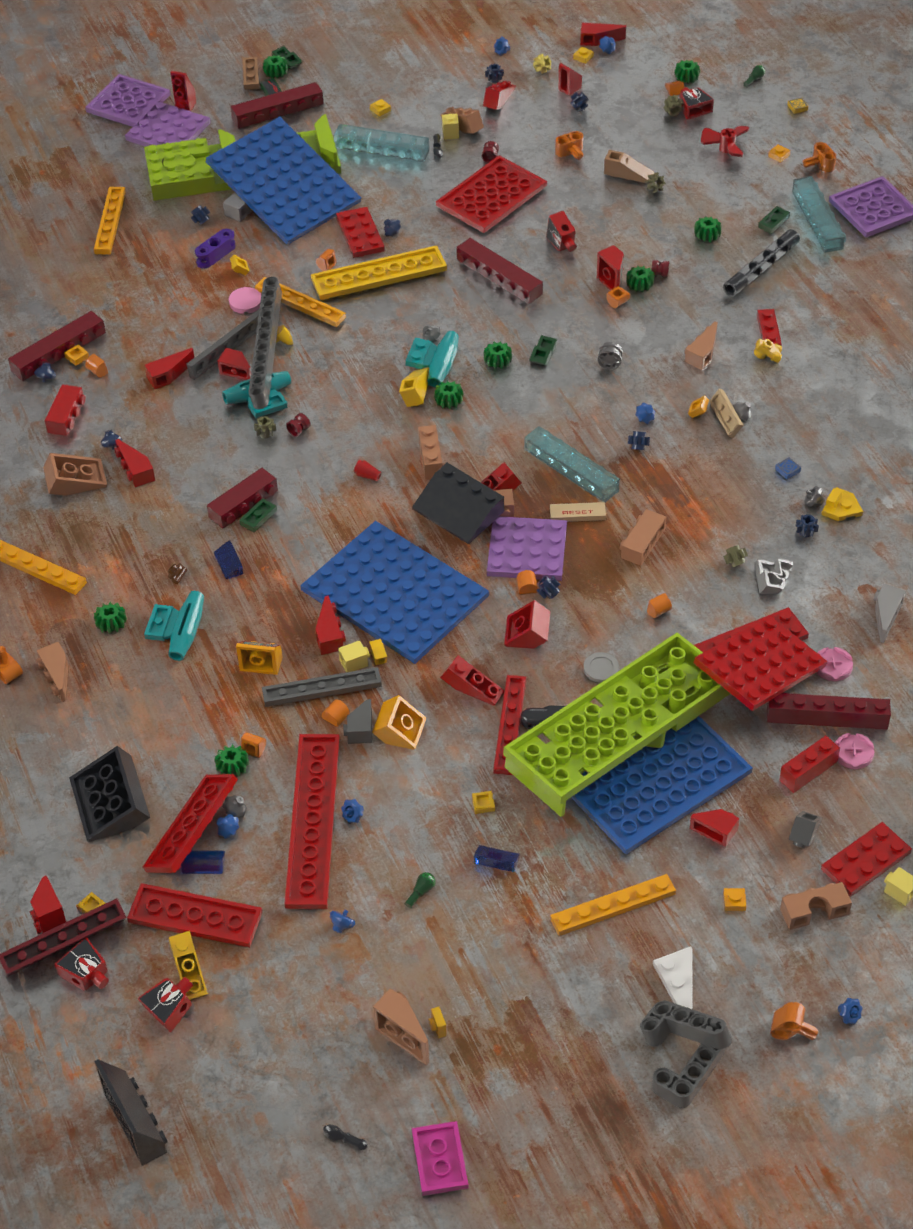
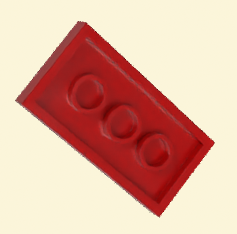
M368 207L336 213V218L353 258L385 252V246Z
M881 822L823 863L821 870L835 883L842 882L848 895L852 897L911 854L912 848L884 822Z

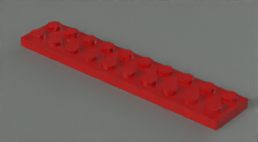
M299 734L285 909H328L340 745L339 734Z

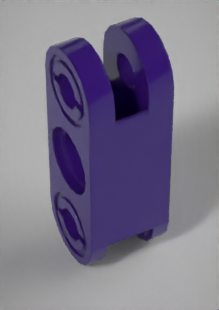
M222 229L195 249V255L198 257L196 260L197 266L204 269L209 268L233 251L236 247L234 231Z

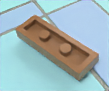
M257 57L242 58L244 90L259 89Z

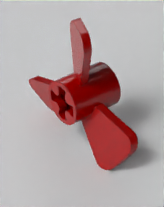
M737 126L735 129L725 128L721 130V133L710 128H704L701 135V143L703 145L720 143L719 149L721 152L729 153L736 157H743V152L735 145L736 137L749 131V126Z

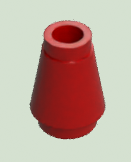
M358 460L353 471L358 477L378 481L382 474L381 471L366 460Z

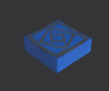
M788 457L776 464L775 470L784 478L789 479L800 473L801 467Z

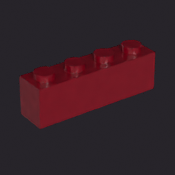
M263 467L207 504L208 517L222 529L232 524L236 519L253 508L262 498L267 499L278 491L276 477Z

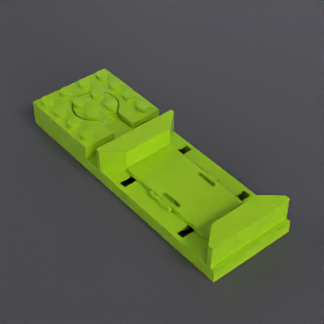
M324 114L315 122V130L297 132V134L337 174H341V164L327 115ZM219 129L220 144L208 145L206 138H198L144 147L153 201L231 190L229 185L206 163V157L235 142L234 135Z
M677 632L506 745L503 751V755L506 757L505 768L562 817L565 814L566 800L643 747L662 748L666 731L671 728L674 731H678L730 695V693L693 663L695 657L703 652ZM596 699L603 706L600 708L598 705L593 704L590 701ZM543 734L550 742L545 744L537 736ZM585 771L589 773L586 776L581 775Z

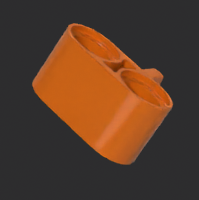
M573 131L558 136L555 139V154L557 156L566 157L573 155L578 160H581L584 156L582 152L583 133Z
M817 142L814 145L813 156L803 159L802 163L805 168L817 165L824 172H832L835 170L837 155L826 143Z
M0 646V680L7 685L22 675L23 670L18 662L6 652V648Z
M789 1002L774 1012L770 1034L775 1039L787 1040L798 1033L814 1040L818 1035V1030L816 1027L803 1022L805 1007L802 1004Z

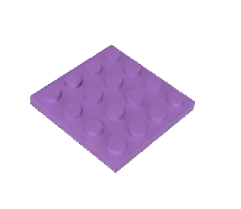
M118 74L85 108L88 113L133 127L134 125L138 126L139 121L145 119L148 116L147 113L152 111L157 103L164 102L171 93L169 89Z
M159 102L152 111L147 113L148 116L145 119L139 121L138 126L134 125L128 131L125 139L145 147L183 140H195L211 123L209 117Z
M883 176L829 196V202L865 238L913 220V204Z
M499 516L492 523L487 576L517 578L518 573L521 571L531 570L535 573L536 579L554 576L556 580L562 581L567 520Z

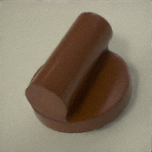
M181 563L178 565L173 564L168 570V578L172 579L174 584H179L187 572V568Z

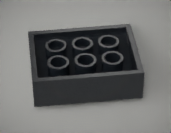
M447 462L433 475L413 504L412 510L467 544H470L504 512V496Z
M114 747L69 777L88 842L134 829L150 818L132 756L120 747Z
M95 1060L94 1063L103 1093L140 1164L143 1166L166 1154L165 1144L168 1143L166 1136L162 1130L158 1132L156 1128L158 1122L153 1112H147V1101L143 1094L138 1095L136 1090L139 1087L134 1077L129 1078L125 1070L102 1060Z

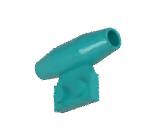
M448 331L438 346L433 344L432 341L415 337L406 358L405 366L418 369L429 367L427 382L431 387L436 388L450 372L457 354L458 333Z
M288 371L272 373L269 403L263 409H255L249 395L250 379L239 382L222 391V397L226 405L248 402V407L255 418L288 408L287 401L281 392L278 391L291 384V377Z
M191 591L180 610L175 609L173 606L155 604L144 633L145 639L164 641L171 638L169 657L176 661L183 660L194 641L202 618L204 595L199 591Z

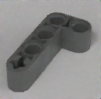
M669 1001L657 1002L640 1023V1028L647 1044L653 1047L661 1045L670 1033L720 1050L727 1048L732 1043V1037L724 1020Z
M700 1044L680 1075L665 1067L656 1069L652 1080L653 1092L676 1107H688L725 1054L726 1048L720 1050ZM702 1058H707L709 1061H704ZM690 1075H696L698 1077L692 1078L690 1077ZM664 1080V1081H666L667 1083L662 1084V1083H659L658 1081ZM678 1092H685L686 1095H680Z

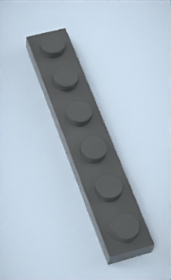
M259 310L187 363L189 377L195 380L218 362L226 348L236 349L257 332Z
M378 667L265 686L262 687L265 707L378 688L382 687Z

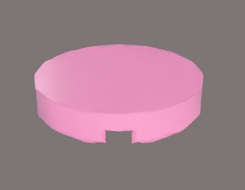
M243 287L233 291L229 296L230 308L234 312L244 314V312L253 313L260 308L261 293L257 289Z
M829 647L818 651V654L828 661L826 667L816 672L821 678L828 681H840L849 677L853 670L851 655L847 651L838 647H834V649H828Z
M846 733L836 740L835 743L840 747L839 764L850 769H862L872 762L874 745L869 738L858 733L856 735Z

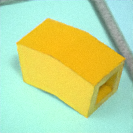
M382 640L370 641V651L375 665L387 663V654Z

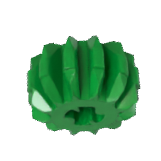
M273 55L264 59L263 71L266 77H271V79L276 77L278 79V77H283V75L287 74L288 63L285 57Z
M686 59V61L681 60L677 63L674 70L677 81L687 82L688 84L698 80L700 74L698 62Z
M706 216L699 218L694 225L695 236L698 237V240H703L704 242L709 241L711 243L712 240L717 241L722 232L721 222L718 221V218L713 219L712 216L710 218Z
M638 265L636 268L631 267V270H628L626 274L627 286H629L630 290L635 289V292L641 291L643 293L644 290L649 291L650 287H653L654 272L650 268H645V265L643 267Z
M494 341L493 344H487V347L484 348V361L488 364V367H494L495 369L500 367L502 369L503 366L508 367L512 361V349L507 343L502 344L501 341L499 343Z
M447 380L446 383L441 382L440 385L436 386L434 399L437 406H442L443 409L445 407L450 409L451 407L457 408L458 404H462L464 392L460 384H456L455 381L451 383Z
M111 601L108 605L103 603L102 607H97L94 613L95 625L102 633L106 631L109 634L112 631L118 632L119 628H124V623L127 620L125 609L120 607L118 603L113 605Z
M232 744L228 748L224 745V750H218L217 756L214 758L217 772L221 774H234L237 777L240 776V773H246V768L249 767L247 752L241 746L235 748Z

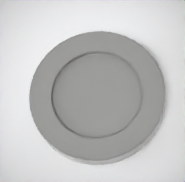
M598 652L591 654L584 662V673L594 682L601 683L619 671L617 659L608 653Z

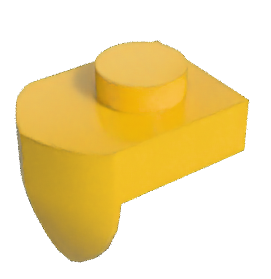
M284 325L278 326L276 343L281 341L286 345H293V339L289 330Z

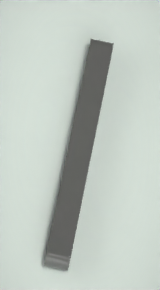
M276 277L266 278L263 281L249 385V395L255 409H263L269 403L282 291Z

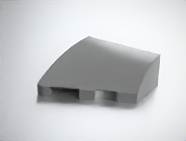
M778 558L775 562L757 559L754 565L759 594L767 595L781 592L786 584L785 580L789 576L788 572L793 566V561Z

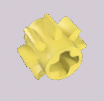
M542 53L534 58V69L536 72L541 71L544 74L551 69L552 61L548 55L544 57Z

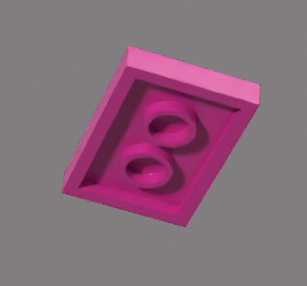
M457 1121L412 1128L422 1196L469 1189Z

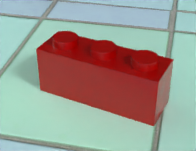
M61 385L45 418L47 433L68 436L70 430L74 427L76 417L80 414L81 406L85 404L86 397L83 395L82 387Z
M825 735L782 765L779 781L792 793H795L838 762L840 747Z

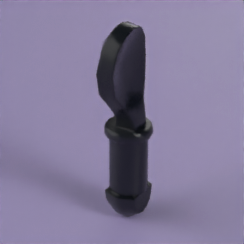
M434 134L433 152L436 158H440L443 155V151L440 148V135Z
M328 1124L323 1128V1133L329 1140L336 1141L342 1139L345 1144L348 1143L359 1150H365L368 1147L364 1139L357 1138L349 1132L345 1133L335 1125Z

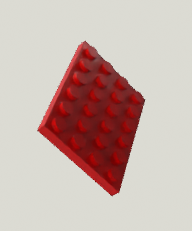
M499 155L436 201V207L485 233L547 187V180Z
M769 615L696 656L693 663L747 708L754 711L826 667L828 661Z

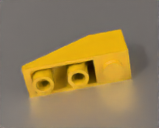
M429 367L414 370L402 380L399 393L407 407L423 404L428 386Z
M190 931L168 937L180 980L186 977L194 985L185 995L189 1000L207 995L208 992Z

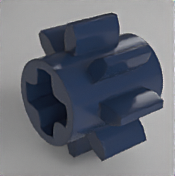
M498 64L489 65L485 71V77L491 83L499 82L502 80V76H504V69H501V66Z
M575 92L571 96L572 101L570 103L577 111L579 109L583 111L589 106L587 104L589 99L583 92L579 94Z
M199 205L191 211L193 216L190 218L194 223L198 222L201 225L210 219L208 216L210 211L206 206L202 208Z
M633 431V436H628V444H632L631 449L645 450V446L650 444V437H646V432Z
M808 514L801 515V520H796V532L800 533L803 537H813L814 532H818L819 529L818 519Z
M545 576L537 583L539 587L537 592L543 599L546 597L552 599L560 592L558 588L560 583L554 576L551 578Z

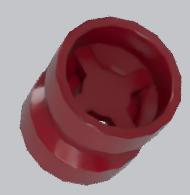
M487 141L484 144L481 156L486 163L497 157L499 145L496 142Z
M653 260L651 271L654 272V276L661 275L668 278L670 261L659 262L658 260Z
M298 413L294 420L286 423L288 432L294 437H298L302 434L303 430H307L311 426L310 420L303 413Z

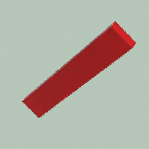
M507 675L493 774L513 775L505 768L506 757L503 755V751L506 745L519 737L526 676Z

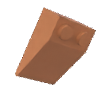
M49 453L43 467L49 494L68 496L107 487L101 459Z
M390 988L373 1006L375 1029L427 1066L429 1064L428 1039L405 995L401 992H395Z

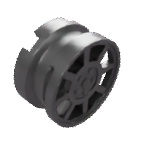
M606 342L603 346L599 347L597 361L601 367L615 369L621 365L623 350L619 344L615 345L612 344L613 342Z

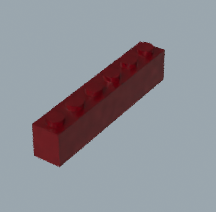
M317 82L235 104L230 106L232 120L239 129L324 105L323 91Z
M469 238L456 247L457 260L526 303L530 304L543 295V281L474 239Z
M92 310L8 358L11 372L21 381L35 375V370L41 367L43 363H50L52 365L64 358V352L74 346L80 345L83 347L105 334L104 320Z
M782 693L767 703V723L888 730L891 717L890 699Z
M118 898L0 953V966L5 976L8 977L81 942L85 937L89 938L125 921L126 915Z

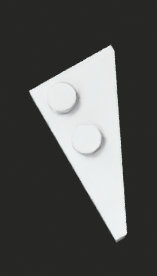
M690 946L653 960V966L673 1003L692 1009V947Z

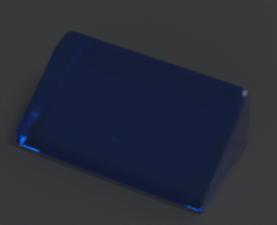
M231 540L214 551V556L225 579L243 574L242 563Z
M479 845L474 854V864L515 872L520 854Z
M191 850L181 863V872L183 874H222L224 871L225 851Z

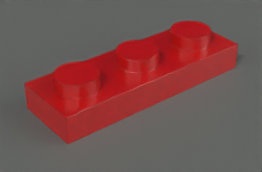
M757 310L762 340L769 339L773 344L776 343L782 346L775 310Z

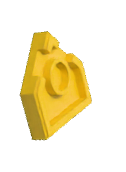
M836 487L832 489L826 499V505L821 515L836 521H842L847 517L863 516V510L853 493Z

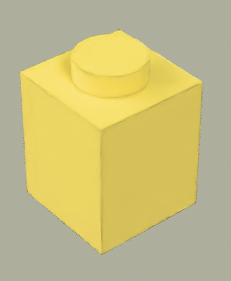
M457 114L442 115L444 140L459 139Z
M360 640L338 648L339 660L346 672L368 667L370 653L367 647H363Z
M900 867L894 873L890 872L884 880L886 883L884 892L906 906L913 898V875Z

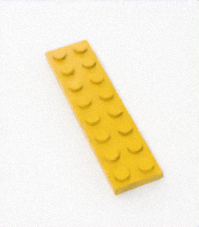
M435 245L310 275L319 299L324 300L447 271V264L438 246Z

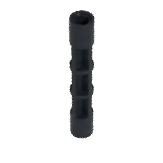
M793 229L786 231L723 284L724 292L730 297L736 296L800 241L799 234Z

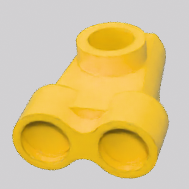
M758 339L754 354L759 359L769 357L771 358L770 360L779 363L782 358L781 351L783 347L776 343L773 344L769 339Z

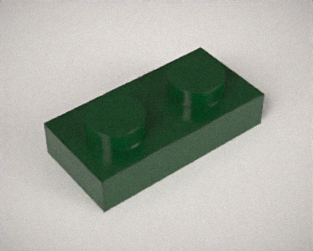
M776 206L758 223V228L772 234L790 218V212Z
M262 498L239 520L240 525L255 532L277 512V506Z

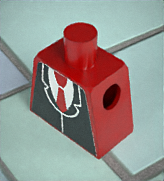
M685 87L681 90L679 99L683 102L681 105L683 108L682 112L687 120L713 112L714 99L701 88L697 87L689 90Z
M562 210L549 215L546 238L558 251L566 249L569 252L574 251L577 248L574 242L576 231L565 212Z
M86 937L55 963L58 976L83 991L88 990L94 984L99 989H103L109 982V979L105 976L108 971L105 960Z
M186 977L181 979L176 985L170 979L165 978L141 995L138 1000L171 1033L192 1005L185 994L194 985Z

